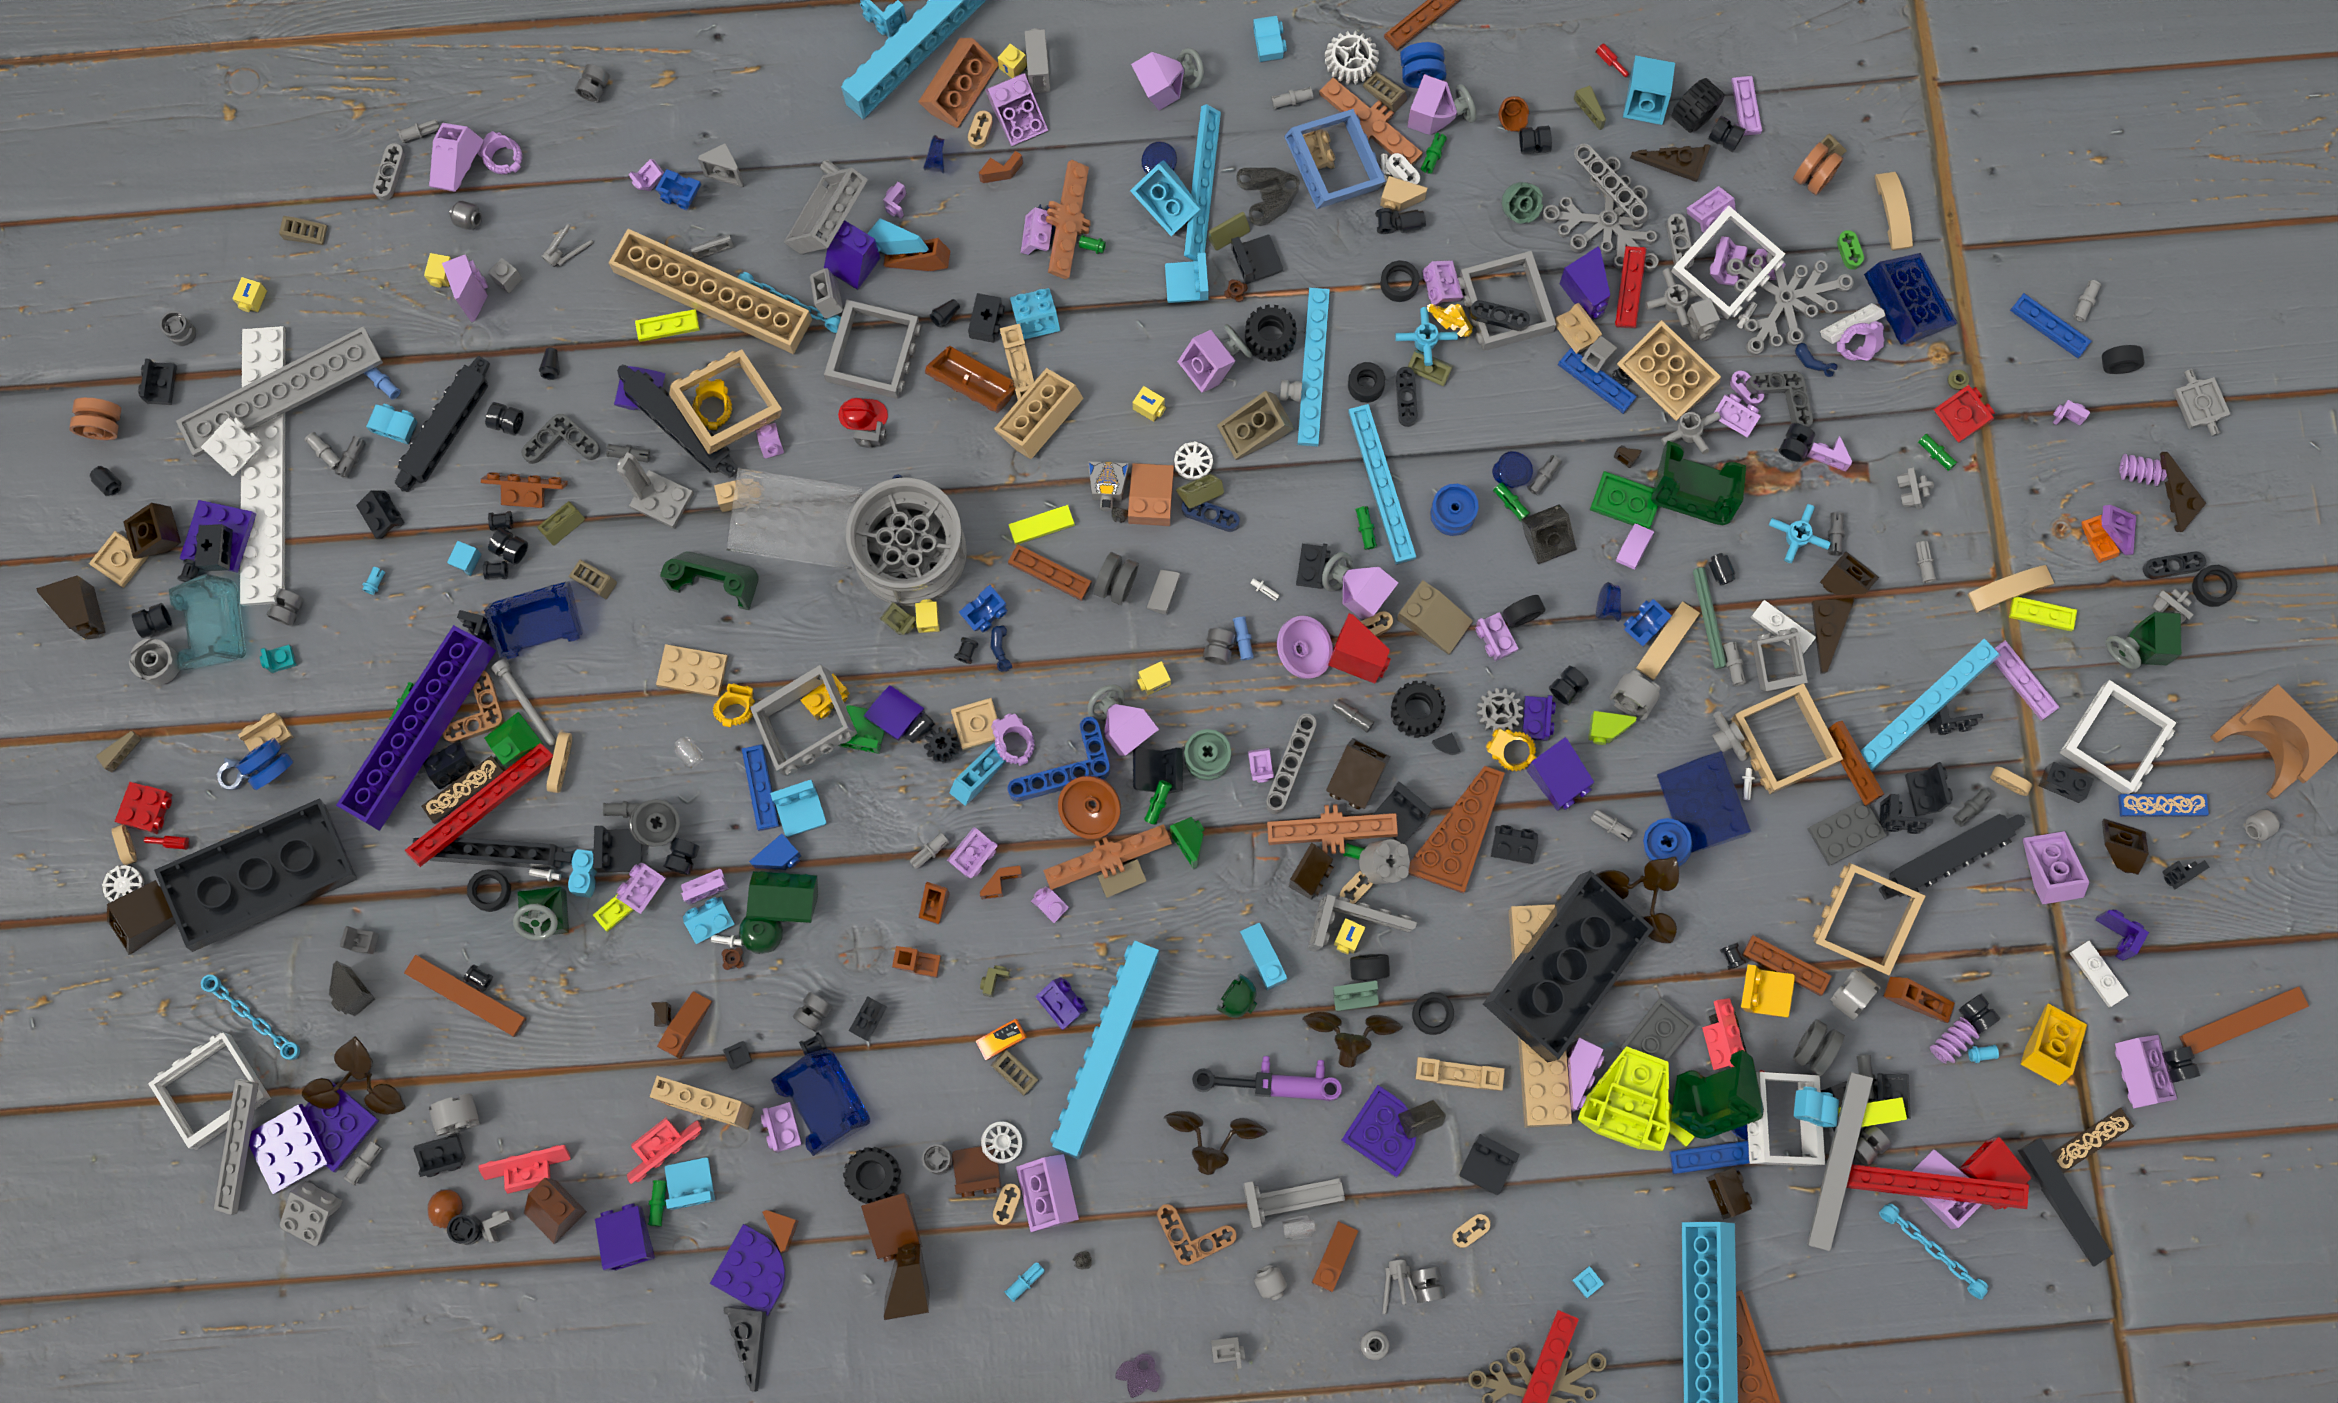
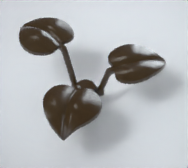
M1676 857L1649 861L1644 867L1645 876L1641 875L1632 884H1629V877L1620 871L1607 870L1595 874L1621 899H1625L1629 895L1628 889H1633L1641 882H1643L1647 890H1653L1650 909L1651 916L1643 917L1654 928L1648 937L1660 943H1672L1677 933L1675 921L1664 913L1655 915L1654 910L1659 888L1663 891H1671L1676 888L1679 882L1680 873Z
M1314 1012L1302 1018L1313 1030L1318 1032H1331L1334 1030L1336 1032L1334 1040L1340 1050L1338 1063L1348 1068L1356 1065L1358 1055L1371 1048L1372 1043L1366 1038L1370 1031L1378 1035H1390L1403 1028L1400 1023L1390 1017L1372 1015L1365 1020V1024L1369 1027L1365 1029L1363 1035L1340 1033L1338 1026L1342 1025V1020L1328 1012Z
M356 1036L342 1045L334 1055V1061L337 1066L344 1071H348L341 1082L333 1087L329 1079L318 1078L309 1082L302 1090V1097L310 1104L321 1109H331L337 1106L340 1101V1095L337 1090L343 1086L350 1076L357 1080L366 1078L369 1094L365 1096L364 1102L370 1110L388 1115L398 1113L405 1108L401 1095L391 1085L378 1084L373 1089L371 1088L372 1073L369 1071L373 1060L365 1046Z
M1176 1111L1164 1116L1167 1123L1175 1130L1180 1132L1195 1131L1197 1133L1198 1147L1193 1148L1192 1156L1198 1164V1171L1206 1175L1214 1174L1216 1169L1228 1163L1229 1157L1223 1151L1234 1134H1237L1242 1139H1255L1266 1135L1268 1132L1255 1121L1245 1118L1235 1119L1230 1123V1127L1233 1130L1229 1132L1220 1150L1202 1146L1201 1130L1199 1127L1203 1126V1120L1196 1114L1187 1111Z

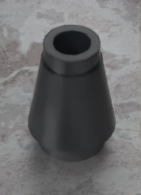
M951 299L932 310L930 319L937 327L946 326L960 309L959 303L955 299Z
M555 348L545 349L539 368L540 376L544 379L554 380L560 373L558 350Z
M925 712L921 715L918 714L904 735L910 742L914 743L933 730L932 727L935 725V722Z

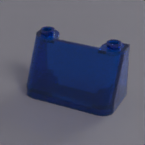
M570 581L504 598L488 604L484 609L500 658H515L519 656L518 652L524 648L560 638L567 639L568 642L580 639V635L583 634Z
M829 1049L808 1053L771 1079L774 1090L778 1095L783 1097L790 1096L808 1127L810 1134L806 1136L805 1145L812 1156L822 1153L870 1124V1117L837 1057Z

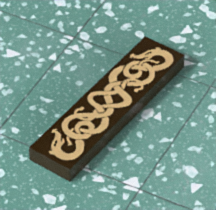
M491 755L421 807L430 820L436 824L504 771Z
M2118 1108L2051 1152V1155L2062 1173H2064L2133 1128L2134 1125L2122 1108Z

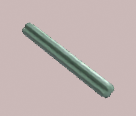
M1703 567L1693 570V576L1715 669L1724 668L1726 660L1706 572Z

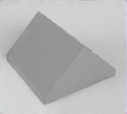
M726 144L699 155L698 161L705 177L739 187L744 186L739 169Z

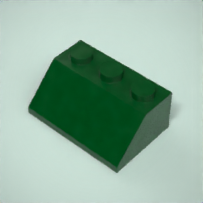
M753 871L749 883L746 919L811 923L818 899L817 875Z

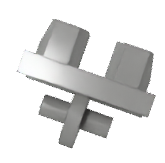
M1909 468L1908 473L1897 476L1900 489L1910 486L1912 489V493L1901 495L1904 507L1916 506V509H1922L1920 491H1923L1924 497H1929V490L1934 488V482H1927L1926 476H1921V483L1918 484L1914 468Z
M2174 589L2171 594L2177 598L2176 600L2165 591L2160 590L2156 595L2158 598L2152 605L2155 610L2163 613L2170 606L2175 610L2173 613L2181 614V623L2193 616L2190 611L2180 604L2182 602L2188 607L2192 603L2186 598L2189 594L2188 590L2180 593Z

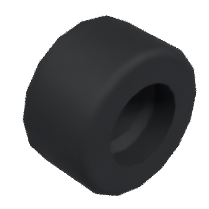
M1372 362L1357 364L1351 370L1348 378L1350 395L1355 400L1364 403L1376 401L1382 395L1385 388L1383 370ZM1364 376L1370 377L1374 380L1375 384L1372 388H1363L1359 385V379Z
M1369 954L1351 957V978L1353 980H1376L1389 977V956L1385 954Z

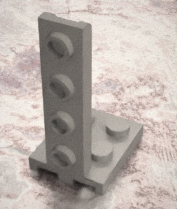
M627 452L624 457L620 458L617 464V472L634 496L629 507L674 529L692 498L693 491L650 470L646 474L636 457Z
M1327 894L1323 900H1320L1307 950L1316 952L1323 948L1324 945H1327L1330 936L1327 929L1329 924L1333 923L1334 911L1405 932L1415 929L1417 922L1411 921L1412 918L1406 915H1399L1397 917L1391 915V911L1386 909L1376 911L1370 909L1371 906L1368 904L1358 903L1356 905L1349 903L1350 900L1338 896L1335 899V896Z
M1341 1178L1260 1194L1258 1186H1254L1253 1181L1243 1185L1252 1230L1261 1229V1223L1265 1221L1264 1216L1345 1201Z

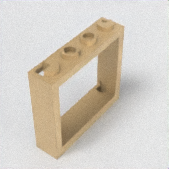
M742 349L737 352L732 351L720 361H712L706 368L702 370L697 369L684 379L675 380L670 386L669 395L708 454L780 418L782 408ZM739 363L768 408L711 437L682 392Z
M1804 683L1738 712L1731 718L1732 722H1735L1744 736L1745 740L1741 742V745L1749 753L1751 765L1755 771L1759 772L1761 785H1764L1769 794L1828 769L1843 760ZM1794 696L1827 760L1777 782L1744 718Z
M1849 862L1847 866L1844 865L1843 870L1839 874V877L1842 879L1839 885H1835L1832 889L1830 897L1833 899L1829 906L1826 905L1821 914V917L1824 919L1821 925L1815 927L1812 937H1815L1814 942L1890 975L1925 895ZM1855 872L1911 896L1881 964L1825 940Z
M660 1076L656 1077L650 1094V1098L665 1105L748 1130L754 1108L741 1101Z

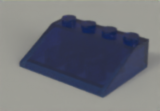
M1921 253L1880 261L1864 274L1878 304L1884 310L1886 319L1900 345L1916 342L1958 324Z
M1722 751L1657 774L1672 819L1684 824L1690 832L1693 846L1691 853L1746 837L1751 832Z

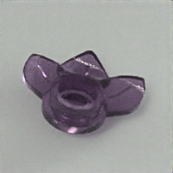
M1140 1354L1134 1361H1125L1120 1365L1115 1376L1118 1380L1127 1381V1388L1131 1398L1141 1395L1146 1388L1152 1392H1157L1160 1385V1376L1154 1370L1155 1361L1148 1354ZM1141 1361L1148 1362L1147 1369L1143 1370L1140 1368Z

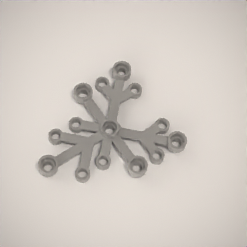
M1608 157L1605 162L1608 166H1613V171L1617 173L1620 168L1619 159ZM1622 175L1620 178L1628 182L1626 185L1629 187L1631 178L1628 175ZM1592 177L1589 180L1590 184L1598 187L1605 194V210L1600 215L1581 213L1572 204V200L1569 197H1563L1559 203L1560 209L1568 212H1560L1558 207L1554 205L1545 207L1542 215L1545 222L1568 221L1561 224L1557 231L1558 235L1563 238L1567 237L1570 230L1580 222L1597 223L1583 235L1575 234L1572 236L1570 248L1574 252H1582L1587 242L1603 230V242L1600 246L1601 253H1611L1613 248L1611 242L1613 231L1617 235V253L1613 262L1617 269L1623 268V264H1618L1617 260L1624 261L1625 245L1639 247L1634 240H1644L1646 244L1651 245L1655 243L1657 234L1652 230L1647 232L1623 230L1620 225L1631 226L1632 229L1639 230L1643 223L1635 225L1630 217H1621L1620 215L1624 211L1619 206L1613 210L1614 200L1597 182L1593 181ZM1613 179L1609 180L1606 186L1613 188L1617 182L1615 183ZM1641 185L1635 186L1632 191L1635 194L1641 195L1642 198L1640 199L1644 202L1648 194L1647 189ZM1630 195V197H1629L1627 200H1625L1623 203L1628 202V201L1630 200V198H1631V195ZM1562 202H1568L1569 206H1564ZM1547 214H1552L1554 218H1549ZM1604 219H1610L1611 223L1605 222ZM1565 228L1568 232L1563 233L1560 229ZM1651 235L1654 239L1649 240L1647 236ZM1574 243H1580L1581 247H1576ZM1608 245L1610 249L1606 250L1603 246ZM1652 253L1646 254L1645 263L1650 262L1652 266L1649 267L1645 264L1644 270L1651 272L1656 269L1658 265L1656 255Z
M1769 252L1766 255L1767 264L1773 259ZM1753 255L1749 259V265L1752 267L1753 272L1744 267L1743 262L1738 258H1733L1727 263L1726 271L1729 275L1737 276L1740 274L1748 279L1747 281L1740 279L1734 284L1736 292L1742 293L1762 271L1761 264L1763 259L1760 255ZM1753 258H1757L1759 260L1758 265H1755L1753 263ZM1819 260L1814 264V270L1804 287L1795 290L1801 278L1807 275L1808 270L1806 266H1797L1794 269L1793 277L1787 285L1781 265L1777 271L1774 270L1778 287L1769 281L1763 286H1757L1775 295L1776 305L1768 318L1759 320L1749 319L1745 322L1744 329L1747 332H1754L1756 329L1761 328L1758 335L1747 342V352L1751 355H1758L1764 349L1763 341L1768 333L1770 336L1769 344L1772 347H1779L1783 343V338L1778 334L1775 323L1783 308L1789 328L1786 334V341L1792 346L1800 344L1804 339V333L1797 326L1793 307L1803 312L1807 318L1816 316L1818 309L1815 305H1807L1797 298L1806 297L1824 308L1826 313H1833L1838 308L1837 302L1834 300L1828 301L1818 295V293L1834 289L1846 292L1852 288L1853 278L1848 274H1843L1835 281L1815 285L1820 275L1828 267L1825 261ZM1733 263H1737L1739 269H1734ZM1822 264L1824 269L1819 270L1817 265ZM1799 268L1804 271L1803 275L1798 274L1797 270ZM1847 279L1849 284L1844 285L1842 280ZM1738 283H1743L1744 289H1739ZM1783 293H1787L1789 295L1788 300H1785L1783 298ZM1829 303L1833 304V310L1828 309L1827 305ZM1808 308H1812L1814 310L1813 315H1810L1808 313ZM1749 322L1754 324V329L1748 327ZM1793 333H1798L1799 339H1794ZM1774 337L1779 339V344L1773 342ZM1753 342L1759 344V349L1753 347Z

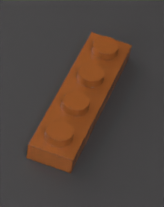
M1018 544L1008 560L1009 565L1080 601L1084 599L1092 584V581Z
M1836 722L1828 728V731L1843 758L1841 764L1864 805H1870L1882 797L1884 793L1844 722Z
M1754 935L1751 936L1742 956L1773 972L1794 974V983L1819 996L1823 995L1832 977Z

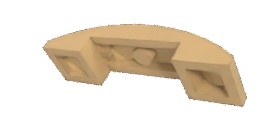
M1896 172L1876 174L1875 181L1878 194L1882 195L1889 225L1887 233L1891 250L1912 248L1910 216Z
M1016 324L1000 328L1011 377L1014 380V387H1016L1017 400H1019L1034 383L1021 326Z
M2043 565L1992 582L1968 593V596L1976 613L2031 591L2035 592L2052 586L2054 582L2047 566Z
M1682 601L1636 669L1654 680L1700 613Z
M1417 1057L1415 1079L1450 1086L1502 1091L1504 1068L1458 1064Z

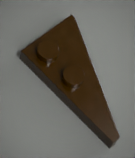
M1705 144L1704 147L1691 148V146L1660 148L1659 151H1647V149L1636 152L1632 151L1630 159L1697 182L1711 145Z
M2161 452L2159 454L2161 468L2166 470L2168 479L2165 482L2168 499L2170 500V510L2172 513H2175L2177 521L2174 529L2176 532H2183L2205 506L2206 502L2168 452Z
M1854 598L1815 600L1812 602L1820 674L1828 672Z

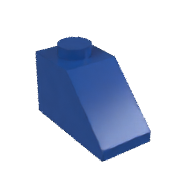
M780 834L749 862L754 868L786 870L788 867L791 869L798 864L801 854L783 834Z

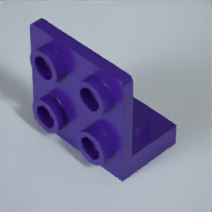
M2114 909L2098 915L2095 921L2124 937L2116 947L2118 952L2115 956L2122 961L2137 955L2149 934L2142 924L2136 921H2129L2124 918L2123 913Z

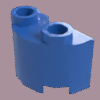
M666 169L655 190L661 195L660 199L667 204L673 202L681 209L688 210L701 187V182L689 177L684 178L678 173Z
M989 585L974 601L969 602L961 609L959 613L974 631L981 630L984 633L992 626L991 622L996 618H1002L1008 610L1005 608V601Z
M1654 599L1650 602L1646 600L1638 609L1640 614L1636 618L1631 616L1624 623L1626 627L1624 630L1641 646H1645L1672 617Z

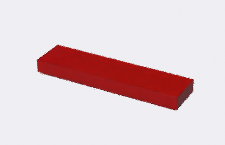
M1625 246L1615 321L1616 327L1637 328L1647 252L1646 247Z

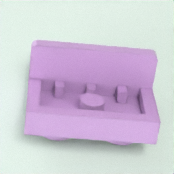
M1721 236L1720 243L1716 246L1715 260L1710 266V275L1718 284L1734 286L1740 279V274L1737 276L1729 275L1726 271V265L1733 258L1740 259L1744 264L1748 248L1746 246H1737L1729 237ZM1733 263V268L1739 269V265Z
M973 827L947 861L966 877H976L981 872L983 863L994 856L998 845L988 839L977 828Z

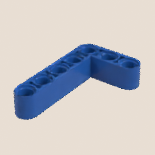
M1086 717L1080 723V731L1088 760L1013 779L1007 787L1010 798L1019 802L1062 791L1071 780L1076 778L1074 773L1077 770H1084L1085 776L1106 779L1110 774V765L1098 721L1093 717ZM1088 724L1096 727L1091 733L1084 730V727ZM1097 744L1101 749L1099 752L1093 753L1089 750L1090 746ZM1099 764L1106 766V770L1102 773L1094 770ZM1062 775L1065 777L1063 783L1057 784L1053 781L1054 777ZM1040 780L1044 782V786L1041 789L1033 788V783ZM1015 786H1022L1023 792L1016 795L1012 793V789Z

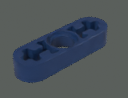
M1204 502L1194 507L1197 510L1193 509L1191 512H1188L1186 504L1182 503V513L1187 518L1227 532H1233L1239 527V516L1231 510ZM1202 506L1203 509L1201 511V516H1198L1199 511L1197 510H1200V507ZM1207 510H1214L1217 516L1209 520L1204 514ZM1220 513H1222L1223 519H1221V523H1218L1220 519ZM1230 517L1234 518L1233 522H1235V524L1231 523V525L1228 526L1226 520H1229Z

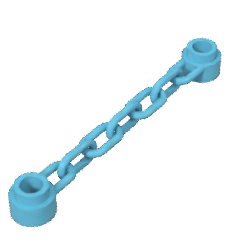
M743 272L737 277L760 289H763L764 286L770 289L769 293L776 294V296L778 295L782 299L787 300L789 298L793 300L794 304L809 310L810 314L811 309L818 312L817 316L811 314V317L816 320L821 319L825 321V327L831 332L837 333L841 320L840 316L834 315L828 319L823 318V315L817 308L806 306L790 295H783L767 284L754 281L753 276L747 272Z
M206 975L202 978L201 988L204 991L213 993L221 1000H228L234 1012L240 1017H248L252 1021L254 1029L260 1034L269 1035L274 1039V1045L280 1050V1054L284 1059L294 1060L299 1056L300 1047L297 1044L289 1042L283 1036L273 1034L271 1026L262 1018L253 1017L247 1005L240 1000H233L229 996L228 989L221 984L217 976ZM211 981H215L213 988H210ZM219 988H221V989L224 990L226 993L223 992V993H221V995H220V994L217 993L216 991H218ZM239 1004L247 1010H243V1014L235 1008ZM261 1022L267 1028H265L263 1032L259 1027L256 1026V1024L259 1025ZM281 1040H283L285 1043L280 1046L277 1042L281 1043ZM291 1048L295 1050L293 1055H289Z
M1890 1203L1883 1206L1879 1212L1883 1220L1890 1224H1894L1896 1221L1908 1236L1921 1242L1928 1253L1947 1264L1949 1270L1961 1280L1967 1281L1970 1284L1967 1287L1970 1294L1978 1299L1984 1298L1988 1292V1285L1983 1280H1974L1968 1275V1271L1961 1264L1948 1258L1941 1247L1922 1236L1920 1230L1910 1221L1902 1219L1899 1216L1900 1211L1896 1206ZM1911 1226L1917 1232H1914L1912 1235L1905 1228ZM1932 1245L1940 1251L1937 1255L1929 1249L1932 1248ZM1956 1265L1964 1271L1961 1272V1275L1953 1269Z

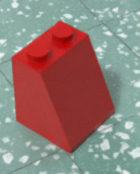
M1349 613L1338 636L1328 666L1375 684L1378 677H1383L1385 670L1389 666L1391 658L1388 657L1390 649L1353 614Z
M2000 1137L1986 1140L1958 1168L1966 1176L1974 1179L2028 1185L2027 1182L2031 1179V1176ZM1990 1205L1994 1210L2001 1208L2005 1210L2006 1208H2008L2003 1206Z

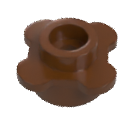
M1232 279L1229 281L1228 289L1224 291V295L1226 298L1231 297L1237 302H1241L1243 294L1247 291L1248 287L1245 283Z
M739 947L735 948V950L724 949L721 953L724 961L723 968L725 970L735 967L741 969L744 966L742 961L743 950Z

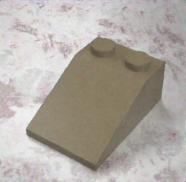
M1264 391L1217 424L1236 460L1279 440L1295 429L1276 394Z
M1423 580L1401 609L1397 618L1399 622L1448 655H1450L1473 622L1446 596Z

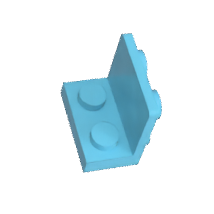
M860 0L863 17L869 23L872 21L876 25L875 27L878 32L883 36L886 35L888 38L894 36L899 31L901 25L907 23L904 5L899 0L894 4L888 5L884 12L871 0Z
M1197 253V261L1165 264L1168 303L1208 300L1206 253Z
M1049 288L1010 297L1016 323L1021 326L1024 340L1060 331L1055 305Z
M812 780L770 793L772 801L777 807L786 837L827 824L815 784Z
M708 1158L665 1166L669 1199L666 1200L667 1209L675 1210L715 1201Z

